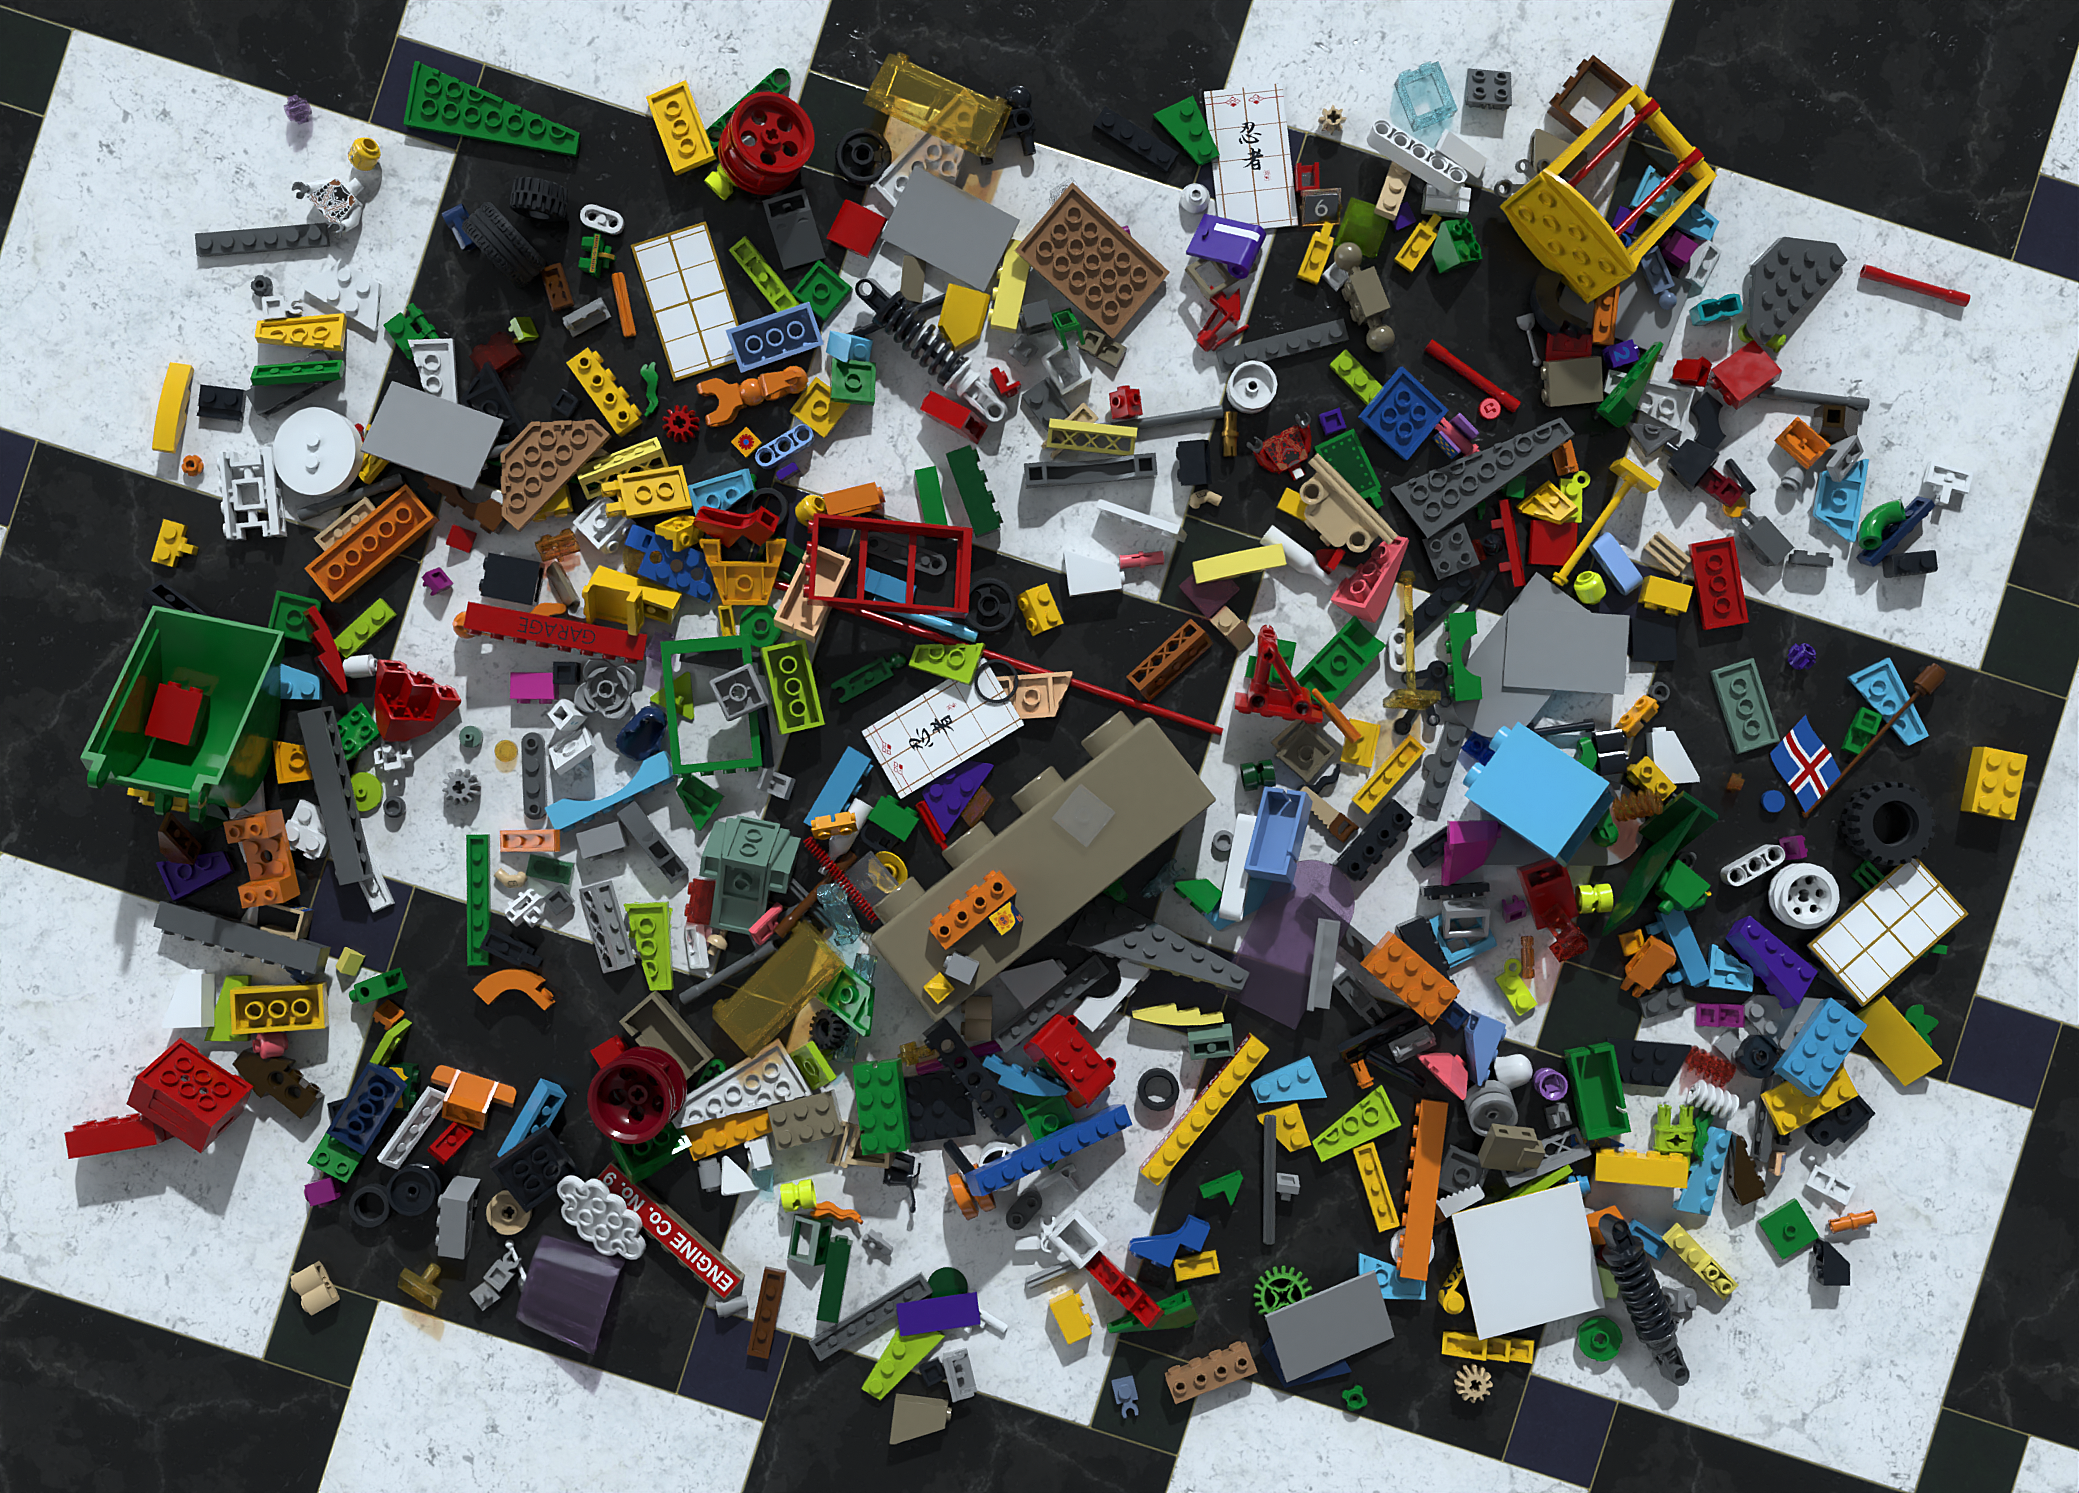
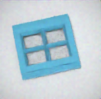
M1442 914L1429 919L1433 928L1432 933L1440 944L1441 952L1449 968L1497 946L1490 928L1488 937L1444 939ZM1481 917L1450 918V930L1482 928Z

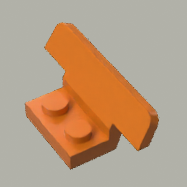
M444 1065L436 1067L430 1079L431 1083L449 1088L443 1100L441 1117L480 1130H484L487 1124L488 1110L492 1102L513 1108L517 1096L514 1087Z

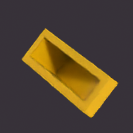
M719 603L718 613L722 636L737 635L734 606Z

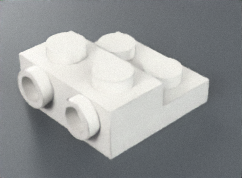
M599 495L572 523L600 551L607 555L618 549L619 542L628 536L632 524L636 525L632 518L626 519L622 515L607 518L605 512L606 504L614 503V501L610 497L602 498V495Z
M300 800L291 820H288L285 825L290 850L296 851L298 848L304 851L303 856L316 860L317 857L323 858L330 847L328 837L325 834L323 816L320 813L319 806L305 800Z

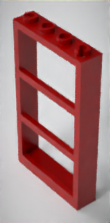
M814 513L813 520H808V533L812 535L811 541H807L806 555H810V563L805 564V576H809L808 584H804L803 597L807 598V605L966 618L969 610L973 528ZM819 527L861 530L856 599L814 596ZM868 531L909 535L905 603L864 600ZM917 536L957 539L954 608L913 604Z

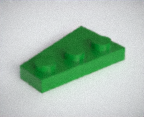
M1193 96L1153 114V117L1163 125L1167 132L1178 141L1199 166L1220 157Z

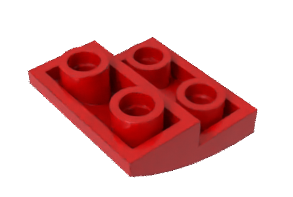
M845 199L826 238L830 242L845 247L855 254L869 258L887 219L872 210Z
M1531 520L1528 564L1564 567L1576 550L1578 523L1564 522L1560 525L1550 521Z

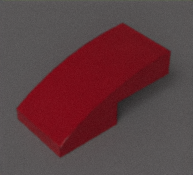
M1714 467L1697 485L1729 508L1745 492L1730 477L1725 478Z

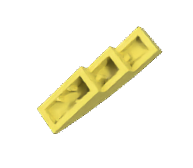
M1282 543L1192 562L1196 584L1236 578L1240 575L1262 572L1266 569L1287 565Z
M1174 1002L1132 1011L1133 1018L1159 1024L1179 1026L1224 1022L1221 1011L1200 1015L1198 1007L1177 1011Z

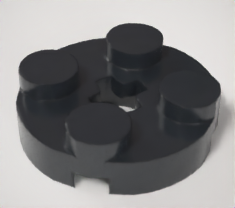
M1750 1034L1741 1042L1738 1053L1735 1055V1061L1747 1076L1758 1079L1768 1078L1775 1073L1772 1069L1780 1059L1777 1057L1776 1051L1779 1049L1772 1038L1766 1035ZM1759 1052L1760 1058H1762L1761 1061L1756 1059V1054Z

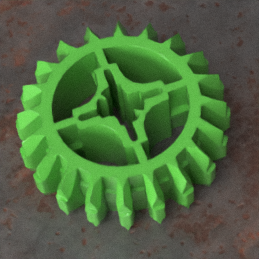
M1285 1265L1282 1266L1280 1273L1276 1266L1273 1267V1275L1269 1270H1266L1265 1274L1268 1279L1260 1276L1259 1280L1263 1285H1255V1288L1261 1291L1254 1293L1255 1298H1261V1300L1255 1302V1306H1263L1259 1310V1314L1261 1315L1264 1312L1269 1314L1278 1310L1281 1306L1295 1303L1296 1300L1292 1296V1291L1296 1285L1301 1291L1302 1299L1312 1296L1306 1293L1312 1290V1286H1304L1308 1282V1278H1304L1301 1281L1299 1279L1302 1276L1301 1271L1296 1276L1293 1275L1294 1267H1291L1289 1273H1286ZM1280 1278L1291 1280L1284 1287L1272 1283V1281ZM1266 1288L1270 1289L1271 1293L1275 1296V1302L1272 1307L1266 1301ZM1290 1288L1287 1295L1289 1300L1285 1301L1284 1299V1301H1280L1277 1305L1280 1297L1279 1292L1282 1291L1283 1294V1291H1287Z

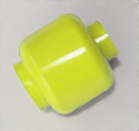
M1592 571L1581 573L1574 582L1576 594L1580 602L1584 604H1597L1606 594V588L1601 576Z

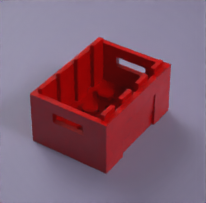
M179 1038L135 1078L126 1104L199 1153H202L243 1113L254 1086L236 1074L232 1075L199 1053L197 1048ZM181 1078H185L188 1081L183 1082ZM203 1090L206 1094H201L199 1091Z

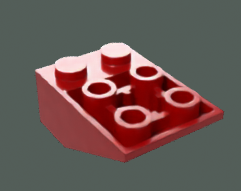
M1548 857L1516 868L1537 930L1579 916L1567 867H1563Z

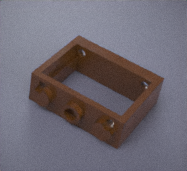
M1592 55L1588 61L1585 58L1576 68L1578 74L1567 79L1562 86L1565 90L1561 95L1558 92L1549 102L1551 107L1547 111L1548 114L1577 137L1588 128L1560 107V105L1588 71L1617 93L1600 116L1632 87L1630 83L1595 55Z

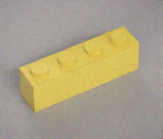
M1011 239L1002 256L1004 258L1003 266L998 267L996 279H1000L998 288L994 287L992 300L995 301L994 309H989L987 321L991 322V329L1016 334L1019 324V313H1021L1031 266L1014 251L1022 241Z

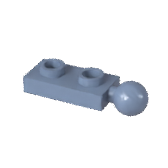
M1656 246L1649 249L1642 256L1639 266L1652 296L1660 293V307L1670 310L1675 307L1677 298L1668 289L1673 288L1675 285L1660 249Z

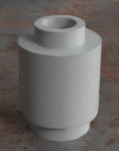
M716 1158L699 1161L698 1172L701 1188L706 1189L707 1192L719 1190V1186L722 1185L720 1163H717Z

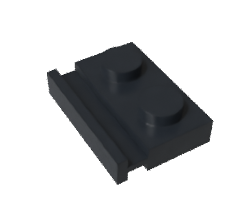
M200 384L199 410L196 416L243 422L244 419L242 418L245 412L247 396L246 390Z

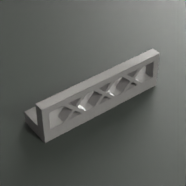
M612 880L579 889L603 973L636 964ZM588 891H591L593 901L590 900ZM595 914L598 915L599 923L596 921ZM601 935L604 936L605 944L602 942ZM607 956L610 957L611 967L609 966Z
M1318 918L1307 1010L1314 1011V1007L1325 1009L1330 1007L1340 921Z
M1573 1127L1541 1140L1544 1149L1550 1143L1556 1144L1558 1147L1555 1154L1550 1156L1545 1154V1158H1543L1538 1169L1525 1168L1523 1172L1510 1171L1506 1173V1170H1500L1504 1182L1509 1187H1512L1590 1156L1589 1147L1584 1144L1578 1127ZM1575 1134L1578 1145L1573 1147L1563 1145L1567 1136Z

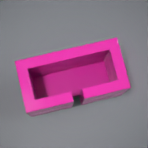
M510 672V699H517L519 704H530V699H539V704H552V700H559V685L553 684V673Z

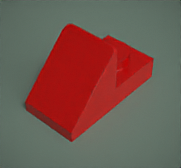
M1240 288L1228 300L1225 298L1226 294L1223 291L1208 300L1224 316L1230 311H1234L1229 321L1235 326L1240 320Z
M454 1121L427 1151L444 1165L451 1157L458 1153L473 1135L474 1131L467 1125Z

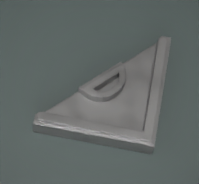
M1631 422L1624 426L1645 457L1681 433L1679 430Z

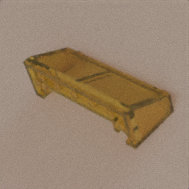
M897 52V55L889 53L868 90L863 104L977 156L993 158L1012 107L1006 104L1008 100L996 95L994 99L986 97L915 65L909 61L910 56L904 53Z
M806 919L796 923L794 928L790 930L792 932L791 938L730 999H725L724 1001L720 999L712 1008L713 1019L751 1059L846 966L843 953Z

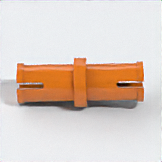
M1871 1209L1857 1214L1848 1213L1845 1217L1830 1219L1828 1223L1830 1230L1835 1234L1849 1229L1855 1231L1858 1230V1227L1877 1224V1217Z

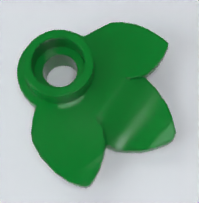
M1922 1004L1909 1007L1904 1018L1925 1042L1932 1046V1041L1927 1033L1938 1025V1020L1924 1014V1006Z

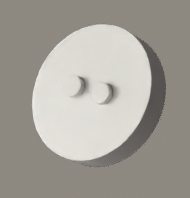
M306 408L291 415L279 428L273 444L274 465L282 481L291 489L313 497H330L344 491L356 479L364 456V452L360 451L363 444L362 439L354 424L343 415L325 408Z

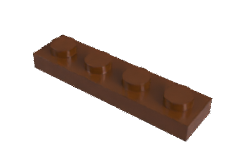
M767 1266L764 1268L747 1355L769 1358L787 1273L786 1270Z

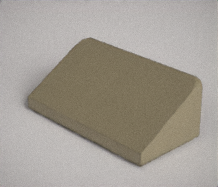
M904 255L900 291L910 303L921 304L926 261Z
M556 561L552 562L546 572L562 603L567 605V608L579 603L580 599L562 564Z

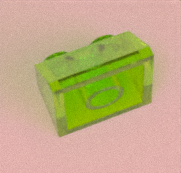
M1351 197L1346 205L1334 245L1340 246L1346 242L1354 243L1361 249L1362 255L1375 259L1390 219L1374 214L1376 205Z

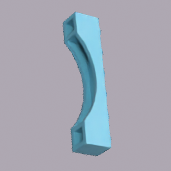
M662 751L644 760L634 778L623 789L613 795L593 801L564 798L545 807V810L554 829H560V831L566 833L575 829L574 824L580 821L583 824L596 819L594 815L601 811L603 814L615 810L614 805L620 802L625 805L635 800L634 796L641 792L642 795L653 792L655 790L654 786L662 783V786H665L675 781L673 777L678 774L673 775L672 760L668 751Z

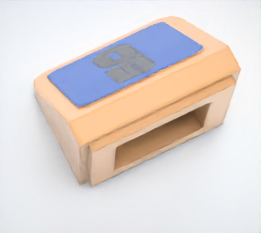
M1772 1150L1769 1156V1172L1777 1176L1784 1174L1787 1152Z

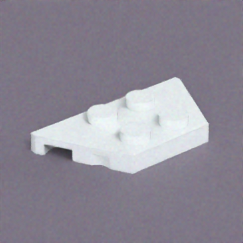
M340 261L303 285L302 289L373 331L378 332L379 297L381 296L382 288L380 283Z

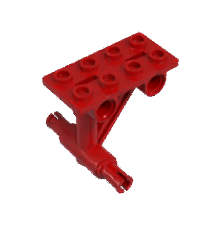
M1263 625L1257 636L1258 656L1254 678L1251 679L1247 694L1235 692V709L1243 714L1254 712L1268 718L1279 716L1287 721L1298 719L1304 720L1307 724L1322 723V706L1312 704L1310 691L1305 687H1299L1278 650L1276 632L1271 625H1269V628H1267V625ZM1272 664L1287 690L1270 687L1269 676Z

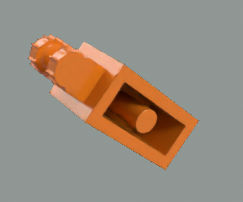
M1651 935L1625 966L1627 977L1622 982L1621 989L1627 991L1634 982L1638 983L1632 991V995L1638 998L1646 989L1650 990L1653 985H1657L1662 979V974L1667 969H1670L1676 961L1674 949Z

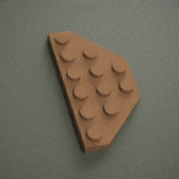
M594 419L585 421L531 422L500 454L502 463V516L521 532L608 441L611 435Z

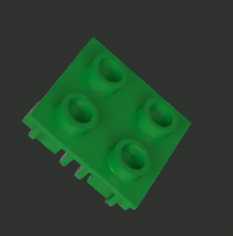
M362 702L337 722L347 761L357 758L364 749H368L367 745H373L372 740L375 742L381 736L377 724Z
M325 1133L307 1164L347 1183L349 1179L354 1177V1170L364 1155Z

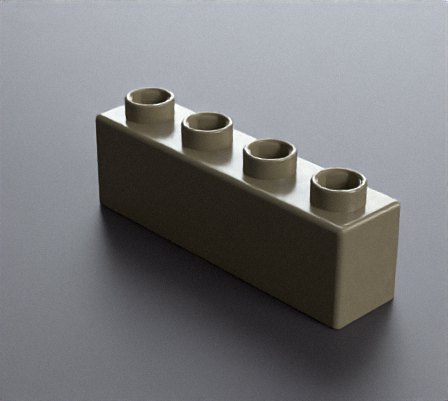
M1123 711L1116 713L1081 741L1082 746L1093 759L1064 781L1053 766L1048 767L1011 797L1023 813L996 836L993 835L983 821H980L942 852V855L953 870L928 890L924 891L916 879L910 877L872 907L873 912L883 923L871 936L872 944L935 1023L959 1006L1216 801L1214 795L1152 718H1145L1136 725H1133ZM1001 870L1017 890L1002 905L1011 900L1024 917V920L1001 936L999 932L995 934L987 924L990 921L987 916L945 950L928 929L932 925L930 920L939 913L943 916L950 911L948 906L956 899H959L961 902L966 898L967 894L965 892L976 884L978 887L985 882L983 877L989 872ZM954 951H957L979 961L970 985L945 974L947 968L943 967L948 954L953 956ZM941 972L955 987V990L937 1004L923 986Z

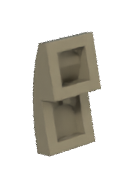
M1086 326L1083 331L1086 344L1081 345L1080 341H1078L1076 346L1093 357L1117 368L1127 348Z

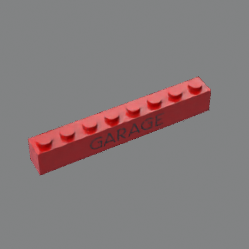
M468 602L463 626L464 630H468L467 634L481 636L482 633L491 634V639L504 641V637L513 638V643L526 645L527 641L535 642L536 647L549 649V645L557 646L558 651L571 653V649L579 650L580 655L593 657L594 653L601 654L602 659L615 661L616 657L623 658L624 663L637 665L638 661H643L647 634L638 633L635 636L628 634V631L474 602Z

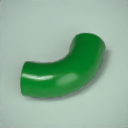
M1901 499L1879 505L1866 515L1860 524L1858 533L1859 546L1862 549L1874 550L1880 547L1883 529L1890 524L1906 520L1905 509Z

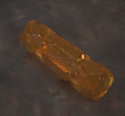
M1521 936V945L1523 946L1521 948L1522 977L1532 979L1535 977V969H1533V966H1535L1534 948H1532L1534 938L1533 936Z

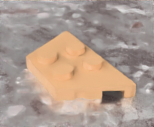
M1073 671L1018 675V688L1009 700L1021 719L1056 717L1073 677ZM1015 676L996 677L1008 696L1014 688Z

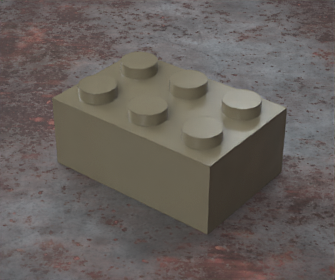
M834 1089L767 1107L777 1151L844 1133V1126Z

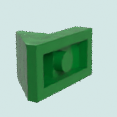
M1240 1170L1199 1187L1203 1197H1208L1209 1199L1216 1198L1221 1195L1220 1192L1225 1191L1229 1204L1232 1206L1243 1176Z

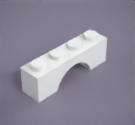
M1121 958L1117 962L1120 970V983L1117 989L1111 995L1104 998L1086 996L1073 1011V1015L1092 1032L1096 1028L1100 1030L1106 1024L1107 1020L1105 1018L1109 1013H1116L1122 1006L1120 1001L1125 996L1129 998L1137 989L1135 987L1136 983L1139 980L1144 981L1150 975V968L1129 963V960Z

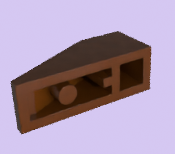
M167 812L158 830L160 852L171 863L194 865L202 845L172 813Z

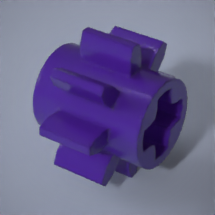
M1795 643L1788 650V662L1797 670H1801L1804 667L1809 670L1816 663L1814 661L1816 659V652L1806 643L1800 646Z

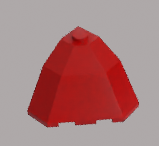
M378 659L374 705L377 728L383 740L405 742L430 732L461 704V699L455 688L447 684L441 686L434 682L435 678L421 671L415 673L407 669V664L401 661Z

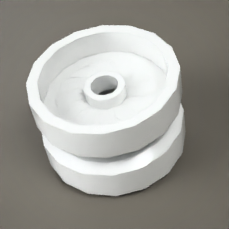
M1248 361L1242 363L1235 368L1228 380L1226 393L1229 402L1233 408L1241 413L1253 414L1262 411L1269 405L1276 394V376L1272 369L1262 362ZM1250 384L1254 385V386H1255V387H1254L1255 390H1251V389L1249 388V385H1250Z

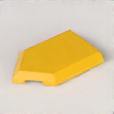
M948 283L937 327L944 334L946 342L948 340L953 342V346L950 349L954 352L957 348L962 349L980 338L991 295Z

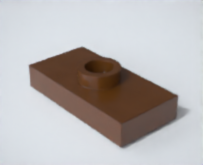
M553 264L540 271L552 311L556 312L575 306L562 264Z

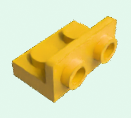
M683 513L655 525V534L664 536L667 540H673V551L675 552L698 543L704 536V532L692 524L695 517Z

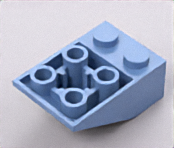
M1472 1010L1464 1028L1468 1076L1471 1081L1481 1086L1489 1077L1490 1070L1488 1068L1491 1061H1495L1498 1055V1049L1496 1048L1499 1041H1503L1507 1030L1505 1029L1506 1024Z

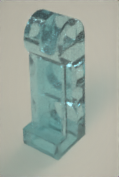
M837 883L820 885L817 889V898L823 904V908L836 934L834 938L836 946L853 944L861 935L862 930L840 886Z

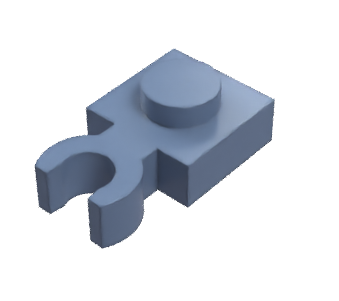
M1133 1375L1111 1380L1117 1404L1123 1403L1121 1408L1123 1417L1127 1418L1126 1410L1128 1408L1134 1410L1135 1416L1138 1415V1407L1132 1402L1138 1399Z

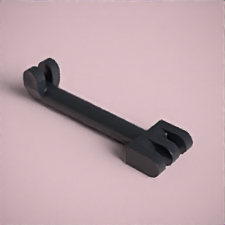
M1593 718L1583 719V722L1536 729H1534L1533 722L1526 726L1540 737L1578 731H1595Z

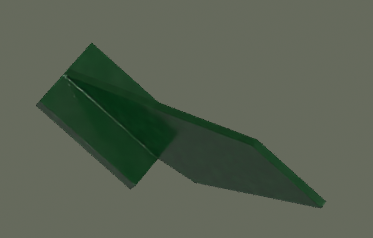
M1683 790L1639 826L1638 832L1652 841L1653 844L1638 860L1601 934L1603 937L1634 915L1670 858L1716 823L1719 816L1717 813Z

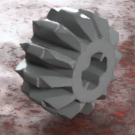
M456 769L455 774L449 772L448 777L450 780H443V783L447 784L448 788H443L442 791L449 792L446 799H453L454 805L461 803L462 806H466L468 801H475L473 794L480 795V791L475 790V787L481 786V783H474L478 776L476 774L470 776V770L468 769L464 772L461 769ZM464 784L465 789L459 790L458 786Z

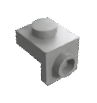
M764 768L759 776L757 789L789 800L796 779Z
M1662 1286L1664 1298L1670 1311L1680 1313L1696 1310L1697 1288L1691 1286L1680 1288Z

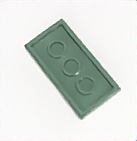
M1754 658L1710 671L1736 754L1779 742L1780 739Z

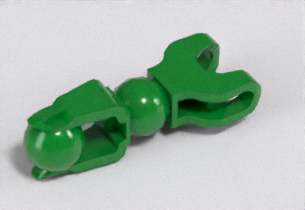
M1585 736L1577 742L1579 753L1577 761L1593 771L1598 756L1591 740ZM1609 808L1590 833L1593 842L1599 847L1604 848L1614 845L1619 837L1618 828L1612 821Z

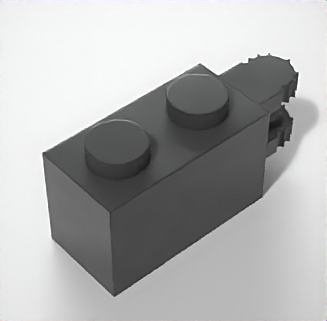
M1744 508L1741 513L1750 523L1748 526L1736 517L1731 522L1740 532L1738 536L1742 539L1741 543L1757 555V561L1763 566H1776L1795 548L1766 516L1756 517L1747 508Z

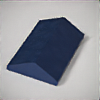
M369 1062L326 1133L365 1155L408 1085L392 1069Z

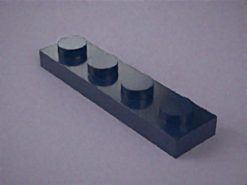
M1917 496L1905 508L1906 520L1888 525L1882 531L1881 546L1874 550L1864 549L1856 557L1861 564L1875 567L1882 562L1883 558L1892 549L1897 547L1898 543L1907 534L1912 532L1914 527L1923 518L1928 516L1929 512L1936 506L1932 499Z

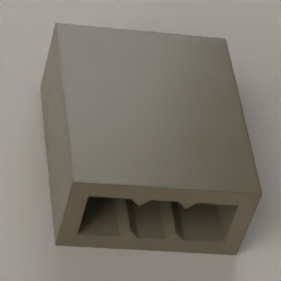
M1600 356L1543 361L1544 367H1541L1540 372L1545 389H1542V400L1545 402V405L1554 407L1603 401L1602 359Z

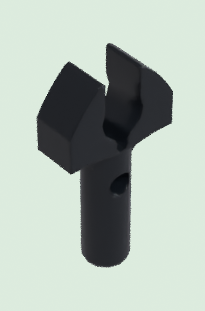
M1732 458L1728 459L1725 465L1747 494L1751 495L1757 491Z

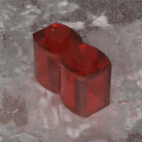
M499 331L490 337L491 341L486 345L480 344L473 348V353L469 357L479 372L483 368L484 363L491 361L497 374L520 360L524 355L507 332L502 333Z

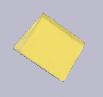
M345 947L335 967L340 973L356 976L365 956Z

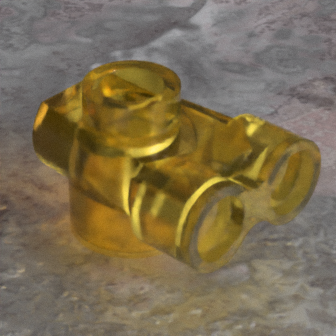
M916 1041L900 1045V1054H897V1057L902 1059V1063L906 1062V1066L919 1063L918 1058L922 1059L935 1055V1049L931 1052L926 1045L917 1047Z

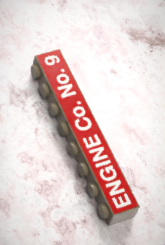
M616 1159L596 1178L607 1185L611 1194L622 1197L627 1209L633 1210L641 1218L645 1233L650 1238H656L662 1243L661 1247L667 1253H673L678 1258L677 1261L681 1266L691 1269L698 1281L701 1283L705 1282L710 1286V1291L716 1297H722L725 1300L742 1281L745 1274L641 1181L631 1185Z

